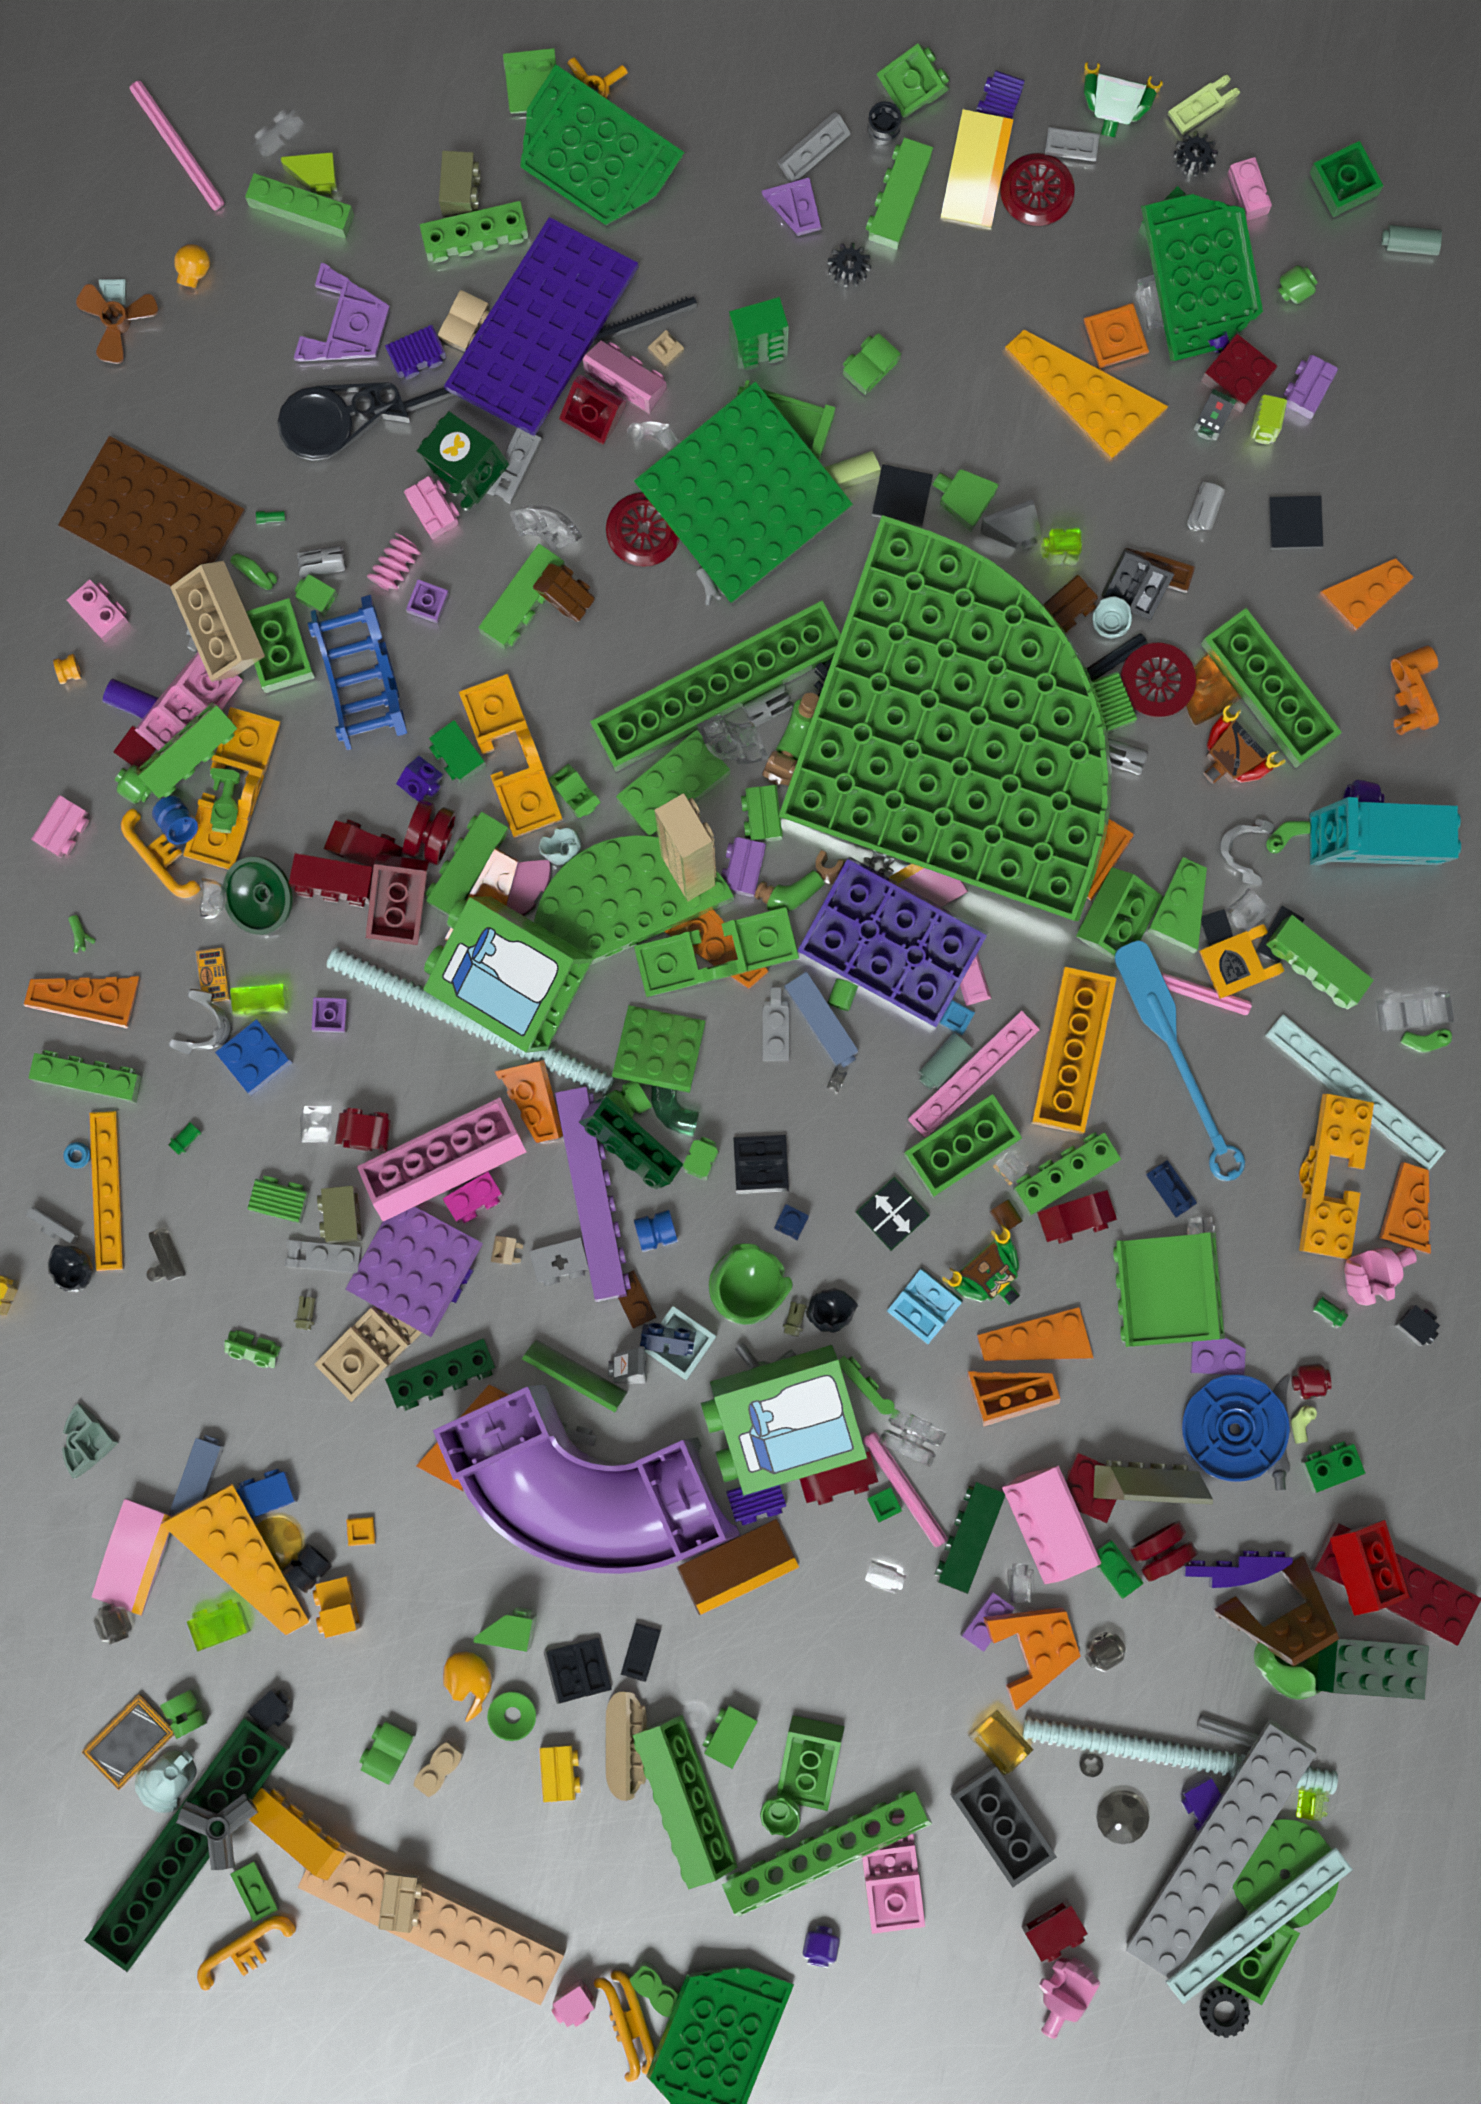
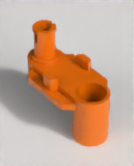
M1428 645L1394 658L1391 661V671L1401 693L1395 695V700L1400 707L1407 704L1411 712L1409 715L1394 720V728L1404 725L1396 730L1399 735H1403L1416 728L1427 730L1436 726L1439 722L1437 710L1421 678V675L1436 670L1438 667L1437 655Z

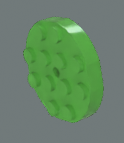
M1275 1819L1232 1886L1234 1894L1247 1911L1252 1906L1258 1908L1332 1849L1318 1831L1311 1826L1291 1819ZM1282 1869L1289 1870L1290 1877L1288 1879L1280 1877ZM1339 1881L1286 1922L1285 1925L1292 1929L1303 1927L1327 1910L1335 1898Z

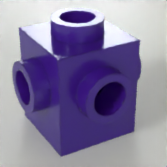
M417 756L405 767L396 784L419 802L421 799L425 800L428 796L433 798L441 788L438 783L444 774L421 756Z

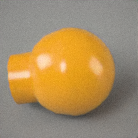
M188 244L177 251L174 257V266L178 272L176 283L193 288L197 287L198 280L204 277L210 268V258L205 249L199 245Z

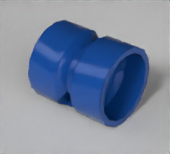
M167 796L159 800L153 807L152 817L170 843L175 845L184 844L190 841L197 833V821L179 797Z
M669 1210L655 1213L653 1219L648 1216L634 1219L642 1252L656 1249L659 1243L663 1246L678 1243Z

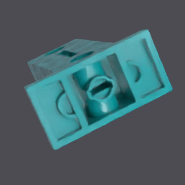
M1347 797L1309 813L1310 865H1322L1328 862L1440 865L1458 859L1461 852V841L1458 839L1461 817L1458 813V806L1358 802L1357 797Z

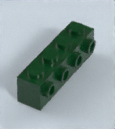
M607 1096L592 1102L579 1120V1123L590 1136L596 1137L604 1144L608 1152L619 1157L626 1168L635 1171L643 1178V1182L647 1186L655 1190L671 1184L683 1166L679 1159Z
M482 1338L385 1378L396 1408L403 1407L404 1411L419 1406L418 1401L428 1397L429 1401L444 1396L443 1390L453 1387V1390L456 1391L468 1386L467 1380L477 1377L480 1381L493 1375L492 1370L496 1369L497 1366L486 1339Z
M974 1482L973 1486L968 1485L963 1500L967 1501L964 1511H958L953 1524L958 1526L955 1535H949L944 1550L948 1551L945 1561H939L934 1575L938 1576V1583L966 1594L969 1593L1005 1499V1493L978 1482Z

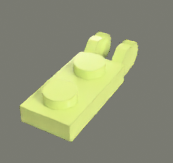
M1228 75L1223 76L1213 84L1209 83L1168 112V116L1182 135L1219 111L1225 104L1240 94L1238 88L1231 89L1222 97L1217 92L1230 82L1231 78Z

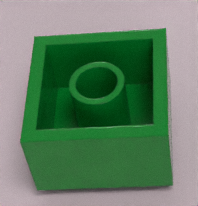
M1360 141L1313 163L1309 172L1332 217L1340 215L1378 196L1384 186Z

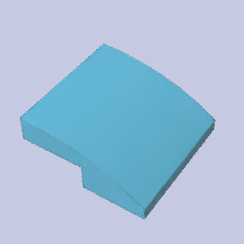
M922 1267L887 1312L929 1344L963 1300Z

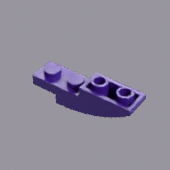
M1243 1551V1556H1236V1566H1232V1561H1216V1566H1205V1560H1190L1189 1565L1182 1567V1576L1209 1577L1210 1588L1236 1587L1263 1580L1282 1571L1293 1563V1558L1286 1557V1552L1269 1551V1556H1259V1551Z

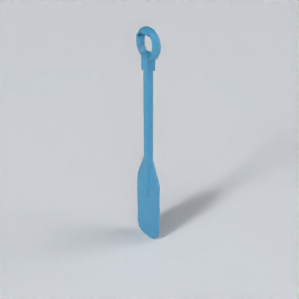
M1135 941L1125 945L1115 953L1116 966L1141 1020L1168 1045L1214 1148L1209 1159L1210 1170L1220 1180H1235L1244 1171V1155L1237 1147L1225 1144L1221 1134H1219L1177 1042L1176 1006L1150 948L1143 941ZM1227 1150H1232L1235 1152L1233 1156L1236 1159V1163L1240 1162L1239 1169L1237 1171L1233 1169L1227 1172V1176H1223L1219 1173L1221 1169L1218 1163H1214L1215 1157L1226 1153Z

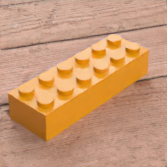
M1064 967L1062 970L1030 1124L1081 1135L1085 1133L1116 977Z

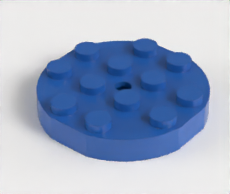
M1226 1375L1211 1380L1190 1399L1182 1419V1437L1188 1454L1205 1473L1228 1482H1244L1260 1477L1281 1459L1289 1440V1418L1284 1404L1265 1383L1244 1375ZM1238 1424L1240 1432L1233 1434L1230 1431V1426Z

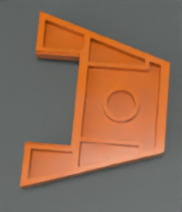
M1063 1607L983 1617L989 1637L994 1644L1015 1634L1017 1635L1029 1675L1006 1684L1012 1707L1016 1711L1081 1657L1067 1612Z

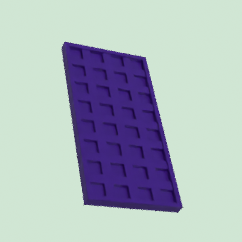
M549 217L444 385L445 390L535 437L638 270V262Z

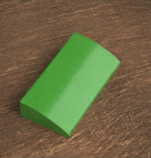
M537 1339L522 1358L527 1363L614 1413L618 1411L628 1393L626 1390Z

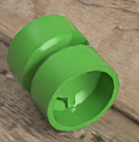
M629 1081L622 1085V1091L614 1090L606 1095L632 1119L634 1113L642 1114L652 1108L638 1082Z
M192 1690L160 1705L166 1719L172 1720L170 1727L176 1739L207 1724L202 1711L195 1708L198 1702ZM184 1712H186L188 1718L186 1721L181 1716Z

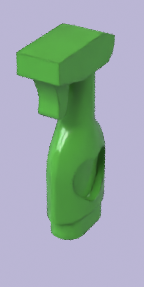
M211 768L210 775L214 779V790L219 789L221 782L224 783L222 796L215 801L212 808L210 823L213 824L212 830L221 833H231L232 827L236 826L238 813L237 803L233 799L234 785L241 781V777L234 770Z

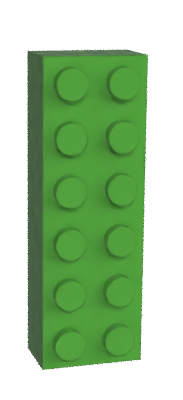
M1247 608L1204 638L1201 646L1295 768L1330 744L1342 733Z
M683 1714L655 1723L634 1734L635 1750L641 1757L644 1775L650 1782L653 1800L659 1807L662 1825L668 1832L672 1852L677 1857L681 1868L680 1874L688 1890L717 1881L738 1868Z

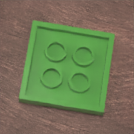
M628 1005L612 1077L690 1093L706 1021Z

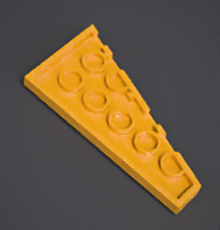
M1023 330L1005 346L1006 352L1110 460L1114 459L1168 409L1167 405L1026 330Z
M232 1483L161 1522L162 1526L282 1633L288 1635L309 1623V1619Z

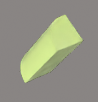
M873 451L824 467L842 490L879 477L881 470Z

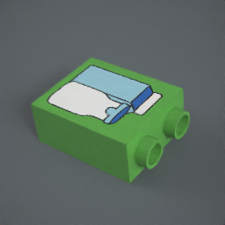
M491 896L469 897L468 901L466 899L460 900L448 917L447 925L453 931L445 947L442 945L437 946L425 963L424 971L430 977L423 990L525 1053L547 1051L594 958Z
M833 1345L710 1381L714 1399L701 1402L709 1433L724 1429L729 1448L715 1452L723 1480L728 1482L739 1479L743 1495L867 1458Z

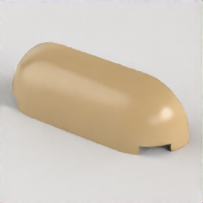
M618 1692L614 1694L606 1709V1780L611 1793L622 1801L635 1798L634 1795L640 1788V1785L645 1784L646 1781L643 1771L644 1766L640 1755L635 1750L633 1738L634 1734L647 1728L645 1706L640 1704L635 1694L631 1692Z

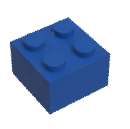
M257 1019L215 1052L251 1096L292 1064V1061Z

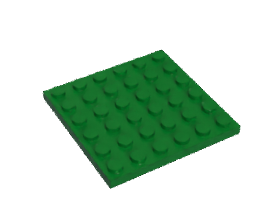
M756 382L634 480L636 485L731 604L853 506V503Z

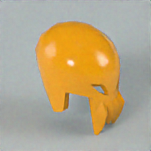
M468 1651L452 1654L447 1658L443 1669V1686L449 1691L453 1700L463 1701L469 1692L476 1696L465 1718V1722L472 1720L482 1711V1703L492 1686L491 1672L487 1663L480 1656Z

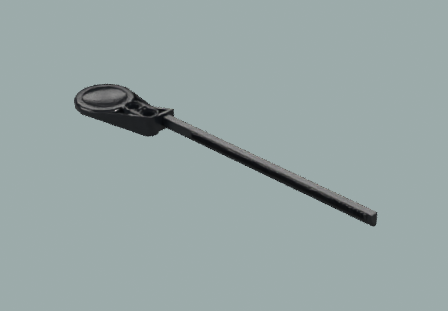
M685 296L683 300L681 297V301L677 300L676 303L672 301L671 305L669 303L667 306L663 304V307L659 306L658 309L654 307V311L649 309V313L645 311V314L640 312V316L636 314L635 318L631 315V319L627 317V321H624L622 318L621 323L619 321L618 324L613 322V326L609 324V327H606L604 325V329L601 328L591 346L600 341H606L697 307L696 298L694 296L690 298ZM389 382L321 385L302 388L290 395L280 408L277 420L279 436L286 448L299 458L311 461L329 459L344 450L383 419L410 423L407 412L452 397L454 394L442 387L403 402L397 387ZM335 392L358 393L352 397L351 405L347 406L343 398ZM391 392L395 394V397L392 401L385 402L381 399L383 394ZM362 401H367L371 404L365 411L357 409L358 404ZM355 415L360 420H368L351 435L353 427L351 416Z

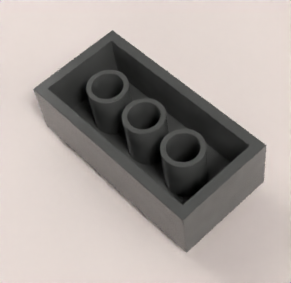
M995 1764L950 1794L1012 1888L1057 1858Z

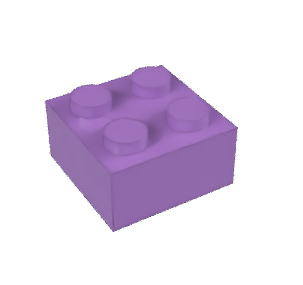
M417 580L406 611L438 624L449 592L443 588Z
M313 997L312 1031L346 1033L348 1000Z

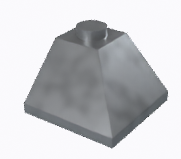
M1033 499L983 517L980 529L985 536L1015 549L1023 547L1024 550L1038 544L1037 541L1040 540L1042 535Z

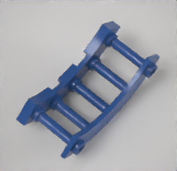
M371 595L361 597L362 607L358 608L357 612L319 622L316 610L311 611L312 621L308 622L311 637H317L335 703L339 726H335L336 735L339 742L344 741L346 750L352 749L350 736L388 725L390 728H395L397 736L407 734L404 713L400 709V696L385 641H379L383 637ZM360 621L362 624L367 622L370 636H367V639L328 650L323 635L324 631ZM368 649L376 652L379 664L374 665L375 668L339 678L335 677L332 659ZM378 678V680L383 679L385 691H382L381 695L343 705L339 688ZM381 705L389 706L390 711L386 712L385 716L347 725L345 715Z

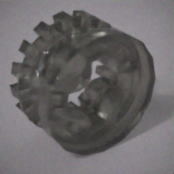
M835 1067L831 1076L833 1079L829 1080L826 1089L833 1088L835 1093L838 1094L847 1072L840 1073L839 1068Z
M1094 1752L1083 1754L1079 1761L1080 1771L1088 1777H1096L1102 1773L1104 1767L1102 1758ZM1096 1758L1097 1770L1091 1769L1087 1772L1085 1770L1087 1768V1765L1084 1763L1085 1760Z

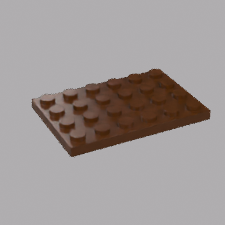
M109 436L58 526L171 587L201 564L218 561L246 511L244 508Z

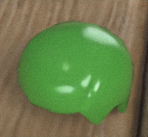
M782 1795L772 1796L762 1805L760 1812L761 1823L771 1835H783L785 1838H788L798 1831L801 1822L800 1808L790 1797Z

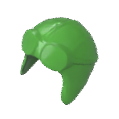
M742 1243L733 1245L729 1252L713 1267L709 1277V1294L717 1311L727 1320L737 1324L751 1325L767 1319L782 1304L791 1291L793 1282L790 1277H783L785 1269L776 1256L765 1252L757 1245Z
M1257 1644L1254 1650L1255 1665L1261 1670L1263 1677L1280 1693L1289 1698L1301 1700L1321 1692L1316 1690L1319 1652L1292 1666L1270 1652L1264 1644Z

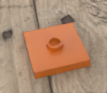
M1133 303L1083 319L1099 369L1149 353Z

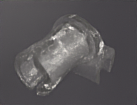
M646 421L643 423H632L627 429L628 433L636 428L640 430L639 436L634 439L635 442L643 440L645 435L652 434V437L654 439L657 438L668 452L680 443L669 429V423L663 424Z

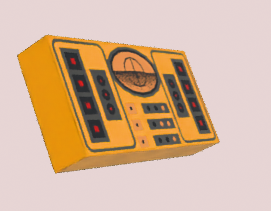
M223 948L196 951L201 990L212 994V1003L229 1001L230 996Z

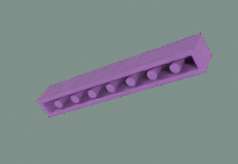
M586 1087L556 1092V1101L594 1299L596 1302L625 1297L627 1296L626 1290L631 1289L628 1273L623 1274L621 1264L626 1263L623 1247L618 1248L616 1238L621 1237L618 1221L613 1222L611 1212L616 1211L613 1195L608 1196L606 1186L611 1185L608 1170H603L601 1160L606 1159L603 1144L598 1145L597 1138L590 1136L579 1123V1120L590 1104L595 1101L593 1093H588Z

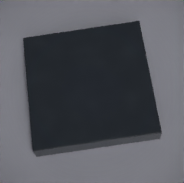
M882 464L872 516L881 518L883 515L904 523L922 526L933 474Z
M1321 496L1269 497L1270 550L1323 548Z

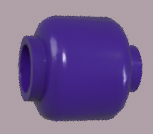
M1356 779L1352 784H1348L1343 799L1357 797L1358 802L1384 803L1385 795L1381 793L1379 784Z
M817 1926L816 1931H808L806 1933L802 1955L808 1959L807 1964L828 1968L829 1964L836 1962L840 1939L832 1934L833 1929Z

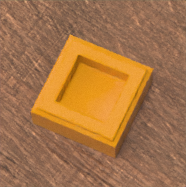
M374 1517L346 1519L348 1546L376 1544Z

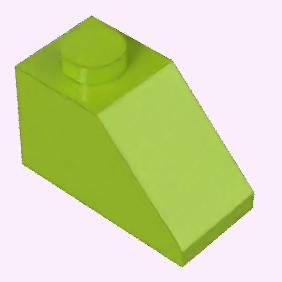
M333 152L281 157L284 170L310 192L318 195H328L332 191H338Z

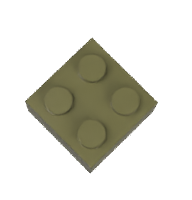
M442 151L439 204L442 216L452 217L474 212V210L478 211L479 195L476 185L480 186L481 170H479V162L475 161L474 152Z
M344 1186L321 1189V1195H317L318 1211L323 1212L324 1221L319 1222L321 1238H324L325 1242L329 1244L363 1241L358 1188Z

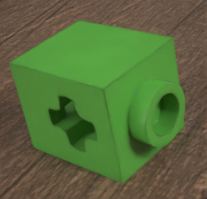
M308 574L306 579L302 578L295 588L297 601L312 610H316L323 617L326 616L338 596L335 589Z

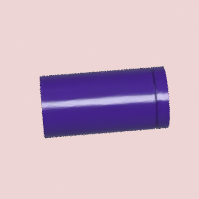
M112 678L105 689L102 701L143 719L159 697Z

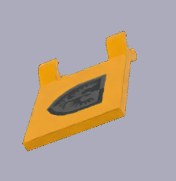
M1264 924L1199 951L1219 999L1284 972L1281 963L1263 969L1251 942L1268 933Z

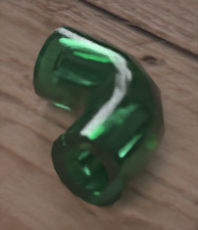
M652 1085L651 1104L656 1117L666 1128L681 1135L693 1137L699 1112L686 1109L678 1103V1090Z

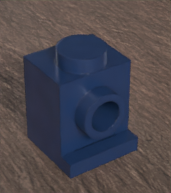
M785 1204L774 1230L797 1241L809 1215Z

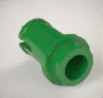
M189 1122L174 1139L170 1138L171 1142L168 1146L178 1155L182 1152L185 1154V1149L202 1133Z
M1323 1296L1313 1309V1311L1331 1321L1333 1327L1336 1325L1340 1328L1349 1316L1345 1313L1346 1309L1343 1308L1341 1310Z

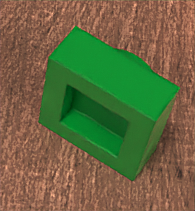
M891 1487L867 1498L878 1523L902 1512Z

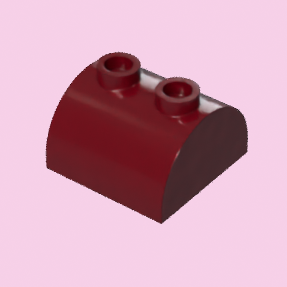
M579 375L573 381L559 420L604 445L624 412L626 400L583 375Z

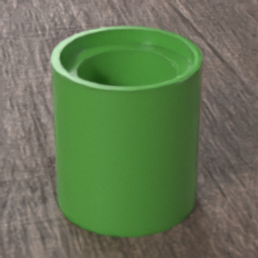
M836 978L827 1004L844 1011H850L858 986Z

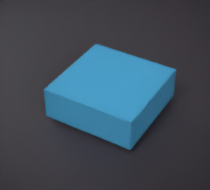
M952 1000L939 1024L963 1036L975 1012Z

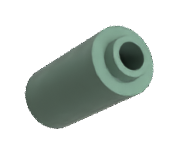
M1389 225L1388 230L1383 229L1381 245H1386V251L1438 256L1441 248L1442 230Z
M953 1033L918 1072L921 1075L919 1081L930 1090L933 1087L939 1089L973 1049L961 1037Z

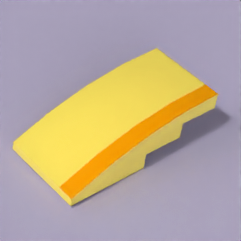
M962 110L941 218L991 228L1013 119Z

